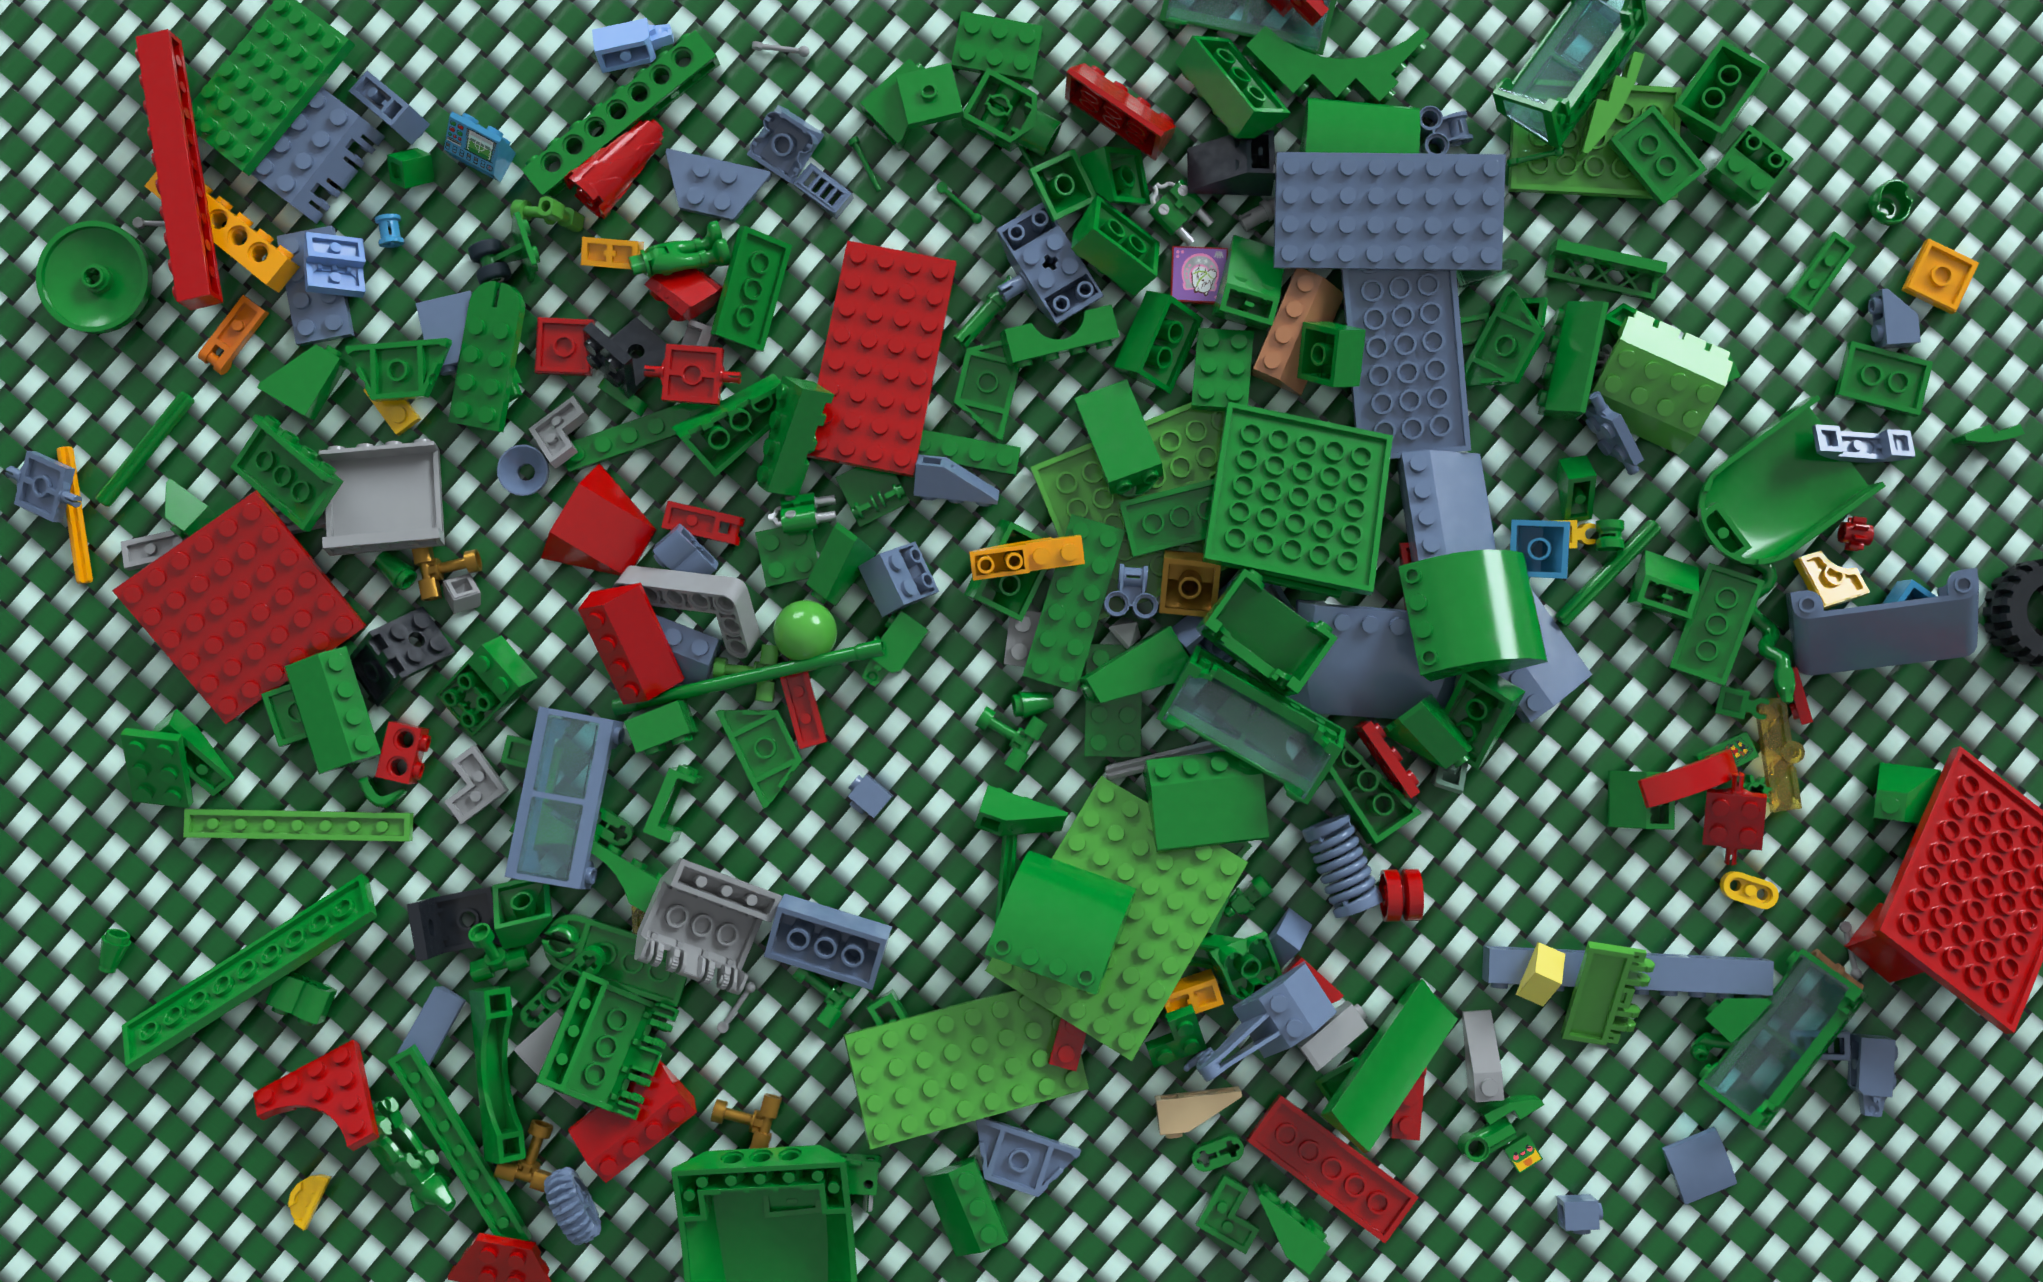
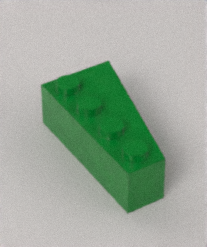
M782 376L781 383L778 384L776 389L777 402L775 411L771 413L769 419L771 427L769 437L764 441L763 462L757 471V485L766 492L799 496L809 467V461L806 458L808 454L815 451L818 442L815 432L818 426L824 425L827 416L822 412L826 403H832L834 397L832 392L813 381Z
M1344 740L1343 750L1324 779L1345 812L1350 813L1351 821L1366 844H1377L1422 812L1416 806L1411 805L1398 789L1392 787L1379 771L1372 768L1364 760V757ZM1316 742L1307 748L1306 751L1318 768L1326 752Z

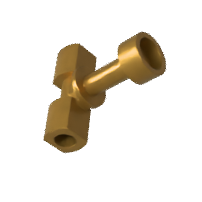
M432 547L412 549L414 564L420 566L422 580H419L418 584L423 601L442 598L439 580L444 579V573L466 568L469 573L482 571V561L477 549L465 551L464 558L442 563L439 558H434Z
M766 1093L761 1109H755L753 1114L727 1108V1101L717 1099L710 1121L722 1124L723 1120L726 1119L750 1126L749 1132L754 1133L750 1149L769 1148L772 1133H769L773 1119L777 1118L782 1097Z
M532 1120L528 1133L533 1136L526 1153V1158L518 1160V1162L512 1161L497 1164L494 1177L509 1182L519 1179L530 1183L529 1188L545 1193L544 1180L552 1173L541 1170V1164L536 1160L543 1139L550 1138L554 1126L542 1120Z

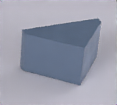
M1288 908L1268 935L1280 969L1300 951L1312 927L1311 923L1290 908Z

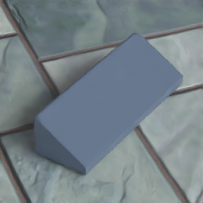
M445 986L434 987L397 1054L416 1044L428 1066H430L466 1000Z

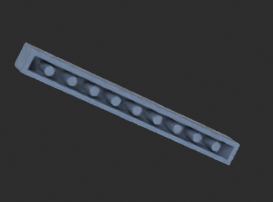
M1483 946L1482 980L1491 983L1490 987L1507 989L1508 984L1520 985L1535 948ZM1555 949L1565 954L1562 984L1556 991H1564L1565 986H1575L1585 950ZM1647 953L1646 958L1655 963L1653 972H1642L1648 974L1651 978L1648 987L1634 986V994L1649 995V990L1660 991V995L1678 996L1679 991L1688 992V996L1701 998L1706 997V993H1716L1718 998H1734V994H1744V998H1762V995L1773 996L1774 961L1750 957Z

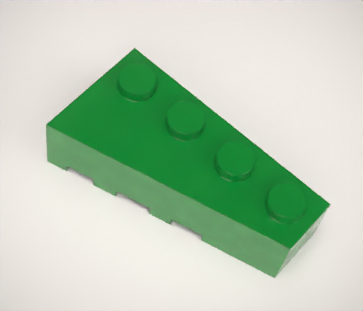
M773 373L720 401V406L713 405L671 428L716 477L770 430L769 419L771 413L775 411L777 402L776 389L781 380Z

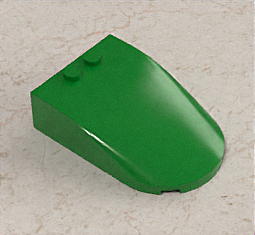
M1818 395L1802 400L1728 456L1706 478L1698 498V519L1702 532L1708 542L1724 557L1747 565H1763L1780 561L1793 554L1886 487L1883 482L1868 485L1851 462L1826 458L1817 453L1812 426L1823 424L1810 407L1820 400Z

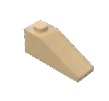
M1239 1086L1155 1096L1160 1135H1165L1169 1139L1182 1137V1133L1190 1132L1240 1099L1242 1092Z

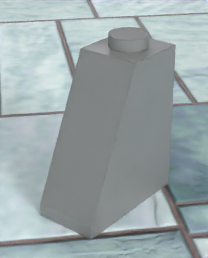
M1348 1000L1335 1008L1337 1012L1315 1033L1296 1044L1316 1071L1324 1067L1368 1028L1364 1022L1368 1017L1358 1003L1353 1006Z

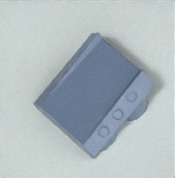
M778 105L774 112L768 113L764 118V127L760 134L753 139L747 155L793 184L824 134L821 130L816 129L788 109Z

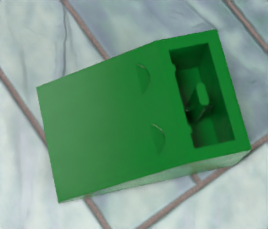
M1233 235L1212 316L1262 331L1273 326L1280 299L1284 269H1273V246Z
M501 635L482 644L436 696L473 737L518 699L538 677Z
M1254 1181L1252 1186L1286 1258L1310 1275L1330 1249V1245L1325 1239L1327 1234L1310 1217L1306 1221L1299 1213L1300 1210L1288 1200L1285 1203L1281 1202V1199L1277 1196L1278 1193L1269 1185L1263 1183L1260 1186Z

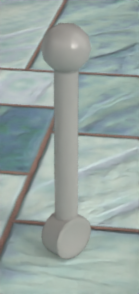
M758 41L752 42V49L758 51L771 50L797 53L802 57L809 55V48L806 46L795 48L763 44Z
M140 217L134 218L132 222L133 226L138 229H143L145 226L165 227L164 221H146Z
M1843 921L1840 923L1839 929L1844 933L1847 944L1851 940L1849 932L1852 926L1849 922ZM1847 949L1852 967L1850 975L1854 979H1859L1862 976V972L1857 967L1855 954Z
M748 982L745 985V991L726 1019L718 1024L717 1030L720 1033L728 1031L729 1023L748 995L755 991L756 986L754 983Z

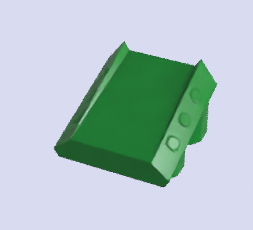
M1265 931L1207 952L1218 978V984L1226 995L1234 994L1238 999H1245L1254 992L1255 985L1260 983L1267 985L1277 979L1278 976L1283 975L1268 934Z

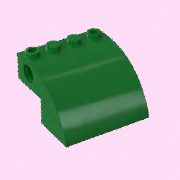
M1307 97L1299 152L1419 153V108Z
M1492 549L1473 550L1436 556L1398 566L1419 672L1421 676H1424L1430 682L1480 669H1485L1492 676L1548 662L1526 561L1522 552Z
M1029 851L1012 881L984 955L1096 995L1100 991L1114 947L1119 942L1137 888Z

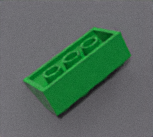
M1192 35L1175 62L1182 70V75L1195 86L1198 95L1211 106L1213 114L1220 118L1228 127L1229 134L1237 139L1256 138L1290 115V111L1229 38Z
M1568 301L1560 308H1557L1553 324L1557 325L1555 335L1550 337L1547 351L1551 352L1549 362L1545 363L1542 371V379H1545L1543 390H1539L1536 398V406H1539V415L1572 421L1586 413L1609 302Z
M346 646L315 654L284 667L319 775L374 759L381 754Z

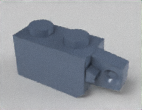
M1850 1033L1851 1061H1848L1847 1085L1859 1094L1861 1114L1882 1117L1886 1097H1893V1090L1897 1082L1896 1075L1894 1074V1062L1898 1058L1896 1040L1879 1035Z

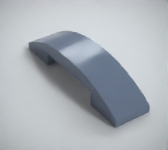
M1815 424L1812 426L1816 451L1826 458L1866 463L1899 461L1916 457L1911 432L1907 430L1886 429L1878 434L1840 431V426Z

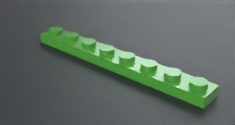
M184 809L183 837L413 841V813Z

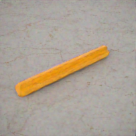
M70 446L59 447L56 450L58 461L75 469L70 492L80 496L74 450ZM82 503L76 508L67 504L65 511L75 578L78 584H87L93 581Z

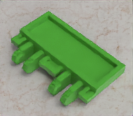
M1588 941L1561 1029L1562 1039L1606 1046L1607 1043L1618 1044L1621 1036L1620 1031H1634L1636 1023L1629 1017L1638 1018L1641 1011L1638 1005L1631 1003L1635 992L1634 986L1648 987L1651 978L1648 974L1642 972H1653L1655 963L1646 958V950Z

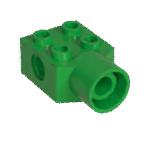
M987 68L963 111L964 116L961 117L963 127L1001 148L1011 152L1017 147L1023 146L1043 158L1053 146L1062 126L1061 121L1037 109L1036 93L990 68Z

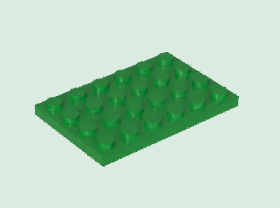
M274 0L192 101L196 134L241 171L250 176L355 47V44L297 0Z

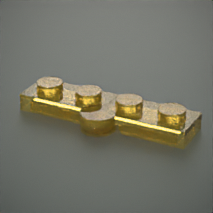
M1780 697L1768 698L1771 700L1769 705L1763 703L1757 705V711L1767 714V718L1763 720L1756 718L1766 787L1772 788L1768 792L1770 812L1801 809L1802 804L1797 771L1793 764L1803 760L1805 750L1800 743L1792 741L1786 703H1783Z

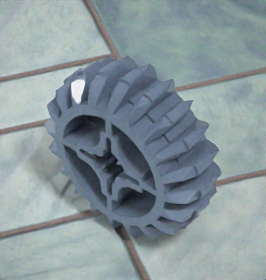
M565 1167L552 1172L550 1176L546 1177V1180H544V1191L549 1208L567 1239L574 1245H581L590 1242L594 1237L598 1236L601 1232L599 1213L592 1196L578 1173L570 1167Z

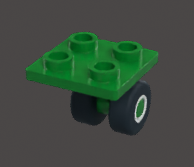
M520 212L513 213L511 233L515 246L504 251L501 241L491 238L478 241L468 248L471 261L482 264V267L476 272L480 285L489 281L499 283L508 281L512 273L507 263L521 260L528 282L534 281L540 257L537 247L530 244L528 236H531L530 226L527 219L522 220Z

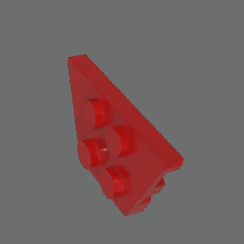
M479 1233L475 1237L471 1246L465 1250L458 1263L452 1267L448 1275V1280L458 1282H551L548 1276L550 1269L546 1261L541 1258V1252L536 1242Z

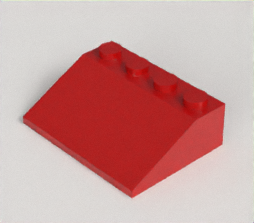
M1085 63L1070 67L1066 74L1065 99L1156 161L1175 133L1176 125L1173 124L1174 121L1165 113L1158 114L1152 110L1151 105L1141 97L1136 99L1127 93L1128 89L1120 82H1111L1098 67L1094 65L1090 67Z

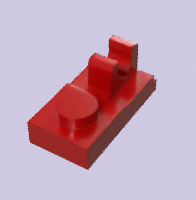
M1792 667L1795 675V691L1793 695L1795 702L1789 705L1793 719H1800L1801 725L1812 723L1813 719L1798 668Z

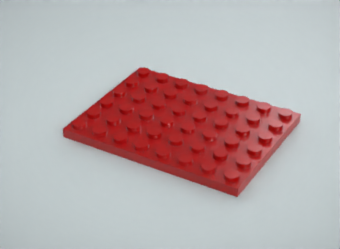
M1958 746L1952 748L1872 932L2005 1034L2015 1033L2043 962V810L1964 748Z

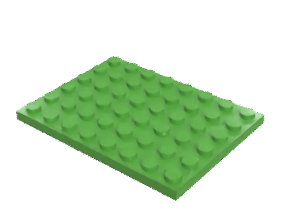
M1191 403L1146 420V426L1162 462L1164 475L1159 477L1153 487L1141 496L1124 497L1116 493L1110 494L1108 485L1104 480L1102 468L1091 443L1030 467L1058 538L1065 537L1071 514L1125 530L1119 502L1214 479L1225 412L1191 410ZM1125 531L1105 598L1109 593L1118 591L1119 564L1133 568L1148 566L1145 593L1151 594L1155 598L1161 595L1165 550L1132 558ZM1205 540L1166 550L1203 553ZM1221 566L1220 572L1230 567ZM1126 576L1127 578H1138V579H1139V577ZM1120 597L1110 598L1109 608L1114 612L1122 611L1124 608L1123 600ZM1141 599L1138 601L1137 605L1147 602L1149 600ZM1103 606L1098 621L1110 617L1104 611Z
M1101 776L1052 859L1137 888L1119 942L1114 947L1099 993L1094 995L993 957L985 971L1130 1061H1133L1248 862L1220 845L1156 852L1148 803Z

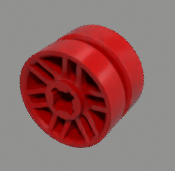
M1397 869L1381 870L1379 890L1383 901L1380 903L1383 921H1400L1402 915L1405 921H1421L1424 912V889L1419 869H1403L1401 875Z

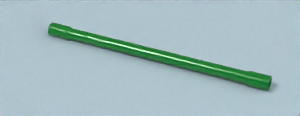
M882 639L860 643L854 647L823 653L805 660L787 661L672 687L644 702L623 705L621 699L617 698L612 700V710L618 716L677 700L856 660L863 661L881 657L886 654L885 646Z

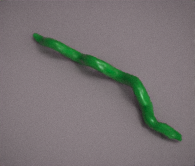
M1772 563L1763 565L1743 564L1758 570L1762 574V580H1765L1759 599L1773 589L1778 577ZM1755 607L1750 623L1762 633V638L1757 645L1759 654L1768 660L1776 662V668L1773 673L1776 690L1783 703H1792L1795 691V675L1791 667L1789 655L1775 647L1780 639V631L1777 625Z

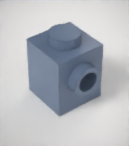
M866 774L864 778L858 775L848 787L852 791L848 795L852 800L850 805L863 815L866 811L873 818L879 814L894 796L869 774Z
M1591 1194L1557 1196L1558 1224L1565 1231H1573L1575 1234L1585 1235L1590 1234L1591 1230H1600L1599 1220H1603V1209L1601 1203H1598V1200Z

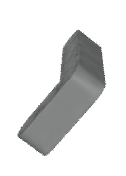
M628 566L612 587L641 583L651 606L716 614L725 647L736 658L747 657L760 637L748 588L738 578Z

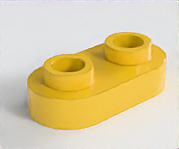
M1737 871L1727 872L1720 880V890L1729 899L1761 909H1769L1778 901V890L1769 881ZM1733 880L1737 882L1735 890L1730 888V883ZM1760 889L1764 891V896L1761 899L1757 897V892Z

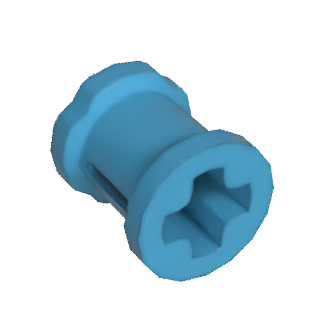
M382 214L375 217V223L379 224L381 239L378 241L380 247L394 248L405 244L404 239L400 235V215ZM388 227L391 228V235H389Z

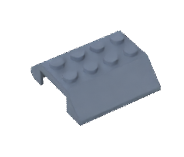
M321 87L252 172V175L317 224L324 214L309 204V202L312 200L325 211H328L330 208L324 199L313 194L318 186H323L329 194L338 198L341 192L326 182V180L329 178L344 190L358 173V170L347 163L344 157L349 158L360 168L365 164L359 156L350 152L348 148L355 141L364 151L373 154L376 149L363 140L361 136L364 135L377 146L380 145L385 136Z

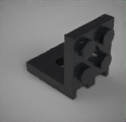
M637 317L611 339L592 322L583 328L588 364L604 373V378L613 386L620 387L628 399L653 378L644 377V371H646L644 366H661L665 358L667 343ZM633 350H641L644 355L641 358L634 359L629 353Z
M422 606L368 632L350 655L356 678L376 706L379 707L387 703L407 678L451 657L455 650ZM409 637L418 639L421 647L413 646L409 641Z
M492 886L426 898L407 904L417 962L428 960L447 952L474 948L468 938V933L472 927L465 926L462 921L463 914L466 911L472 912L475 915V925L479 923L488 924L495 935L493 943H500L494 930Z

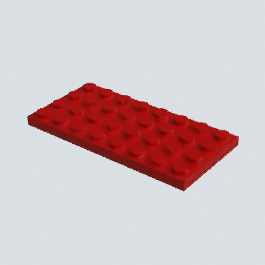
M847 240L817 383L832 392L834 397L832 403L825 404L822 413L826 414L827 417L824 425L818 426L815 436L818 442L815 451L807 455L808 458L914 478L957 261Z

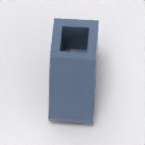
M1881 289L1870 295L1868 309L1873 318L1871 338L1875 342V347L1881 349L1905 348L1921 342L1919 317L1913 309L1889 289Z

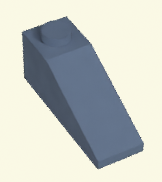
M366 71L349 90L350 93L411 145L422 136L430 125L408 103L369 71Z

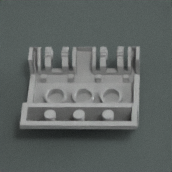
M679 858L659 880L637 931L634 959L657 967L662 961L664 950H667L666 971L675 972L678 975L695 981L701 980V983L708 985L712 982L716 967V987L739 995L748 979V975L742 971V968L763 920L772 922L783 896Z

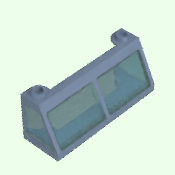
M539 706L504 877L575 889H591V885L594 884L597 877V869L594 868L593 862L589 860L611 750L615 749L618 744H622L624 740V722Z

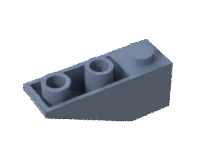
M918 455L914 496H920L924 500L948 499L951 503L976 502L977 505L985 507L998 504V489L947 457Z

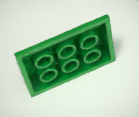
M1227 751L1146 760L1143 777L1156 852L1269 838L1264 778L1261 770Z

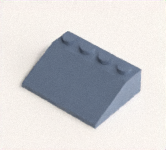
M1437 450L1401 453L1396 465L1411 562L1457 552L1496 550L1480 454Z
M1533 590L1532 593L1548 662L1497 674L1526 691L1515 711L1522 723L1533 722L1592 675Z

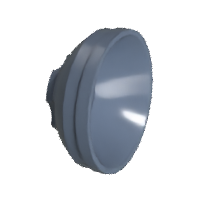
M516 445L509 448L500 457L497 465V476L501 485L508 492L515 495H533L546 485L549 478L550 470L546 457L542 452L530 445ZM530 464L534 467L535 474L532 479L525 481L520 477L519 472L522 466Z

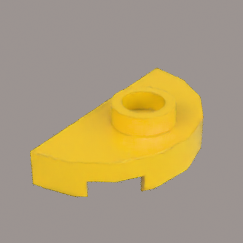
M323 1174L311 1175L299 1182L291 1191L288 1207L294 1218V1224L303 1231L308 1228L332 1176Z

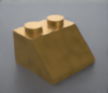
M1165 550L1159 613L1205 617L1218 600L1221 566L1202 562L1203 553Z

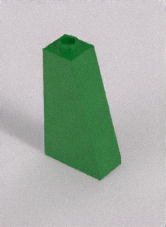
M1165 626L1080 678L1079 680L1083 685L1080 688L1088 701L1092 700L1093 703H1103L1172 684L1177 681L1189 656L1172 627ZM1188 675L1187 679L1194 678V677H1192L1191 675Z

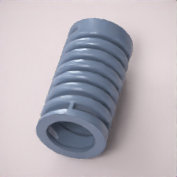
M1350 813L1326 819L1302 830L1307 843L1319 842L1309 847L1310 853L1314 854L1335 847L1313 857L1315 864L1342 856L1319 865L1316 869L1319 874L1346 866L1340 870L1323 875L1320 879L1321 883L1328 884L1350 876L1344 880L1327 885L1324 889L1325 893L1333 894L1355 886L1329 898V903L1335 908L1333 910L1335 918L1347 917L1365 911L1383 901L1380 890L1375 885V877L1370 875L1371 867L1366 865L1368 859L1362 855L1364 849L1359 845L1360 839L1357 835L1353 834L1355 826L1350 823ZM1362 895L1361 897L1357 898L1356 900H1354V901H1352V902H1350V903L1348 902V899H1351V898H1354V897H1357V896Z

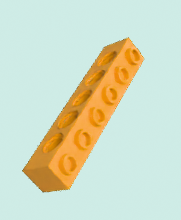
M156 171L145 187L161 199L155 184L156 179H158ZM204 183L214 243L264 284L279 293L300 268L291 260L294 255L282 245H279L278 248L271 243L274 239L260 228L256 232L251 228L253 222L241 212L237 215L231 212L234 206L221 196L215 199L210 195L213 189ZM225 221H227V222H226V225H225L223 228H221V227H222V224H223ZM247 237L246 242L242 244L243 239ZM268 253L266 259L262 261L263 256Z

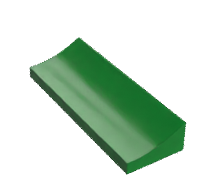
M1423 979L1409 985L1320 1114L1363 1153L1371 1150L1458 1020L1437 999Z

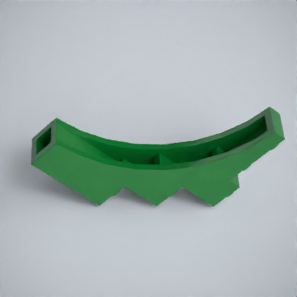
M1264 26L1245 46L1242 54L1287 100L1294 94L1299 97L1311 84L1325 99L1336 100L1338 98L1342 101L1354 89L1367 103L1378 104L1381 102L1385 105L1396 94L1392 89L1399 83L1395 78L1407 67L1404 61L1410 55L1415 59L1425 49L1426 45L1423 42L1430 34L1421 27L1406 41L1387 51L1368 57L1339 59L1322 57L1300 50L1282 40L1267 26Z

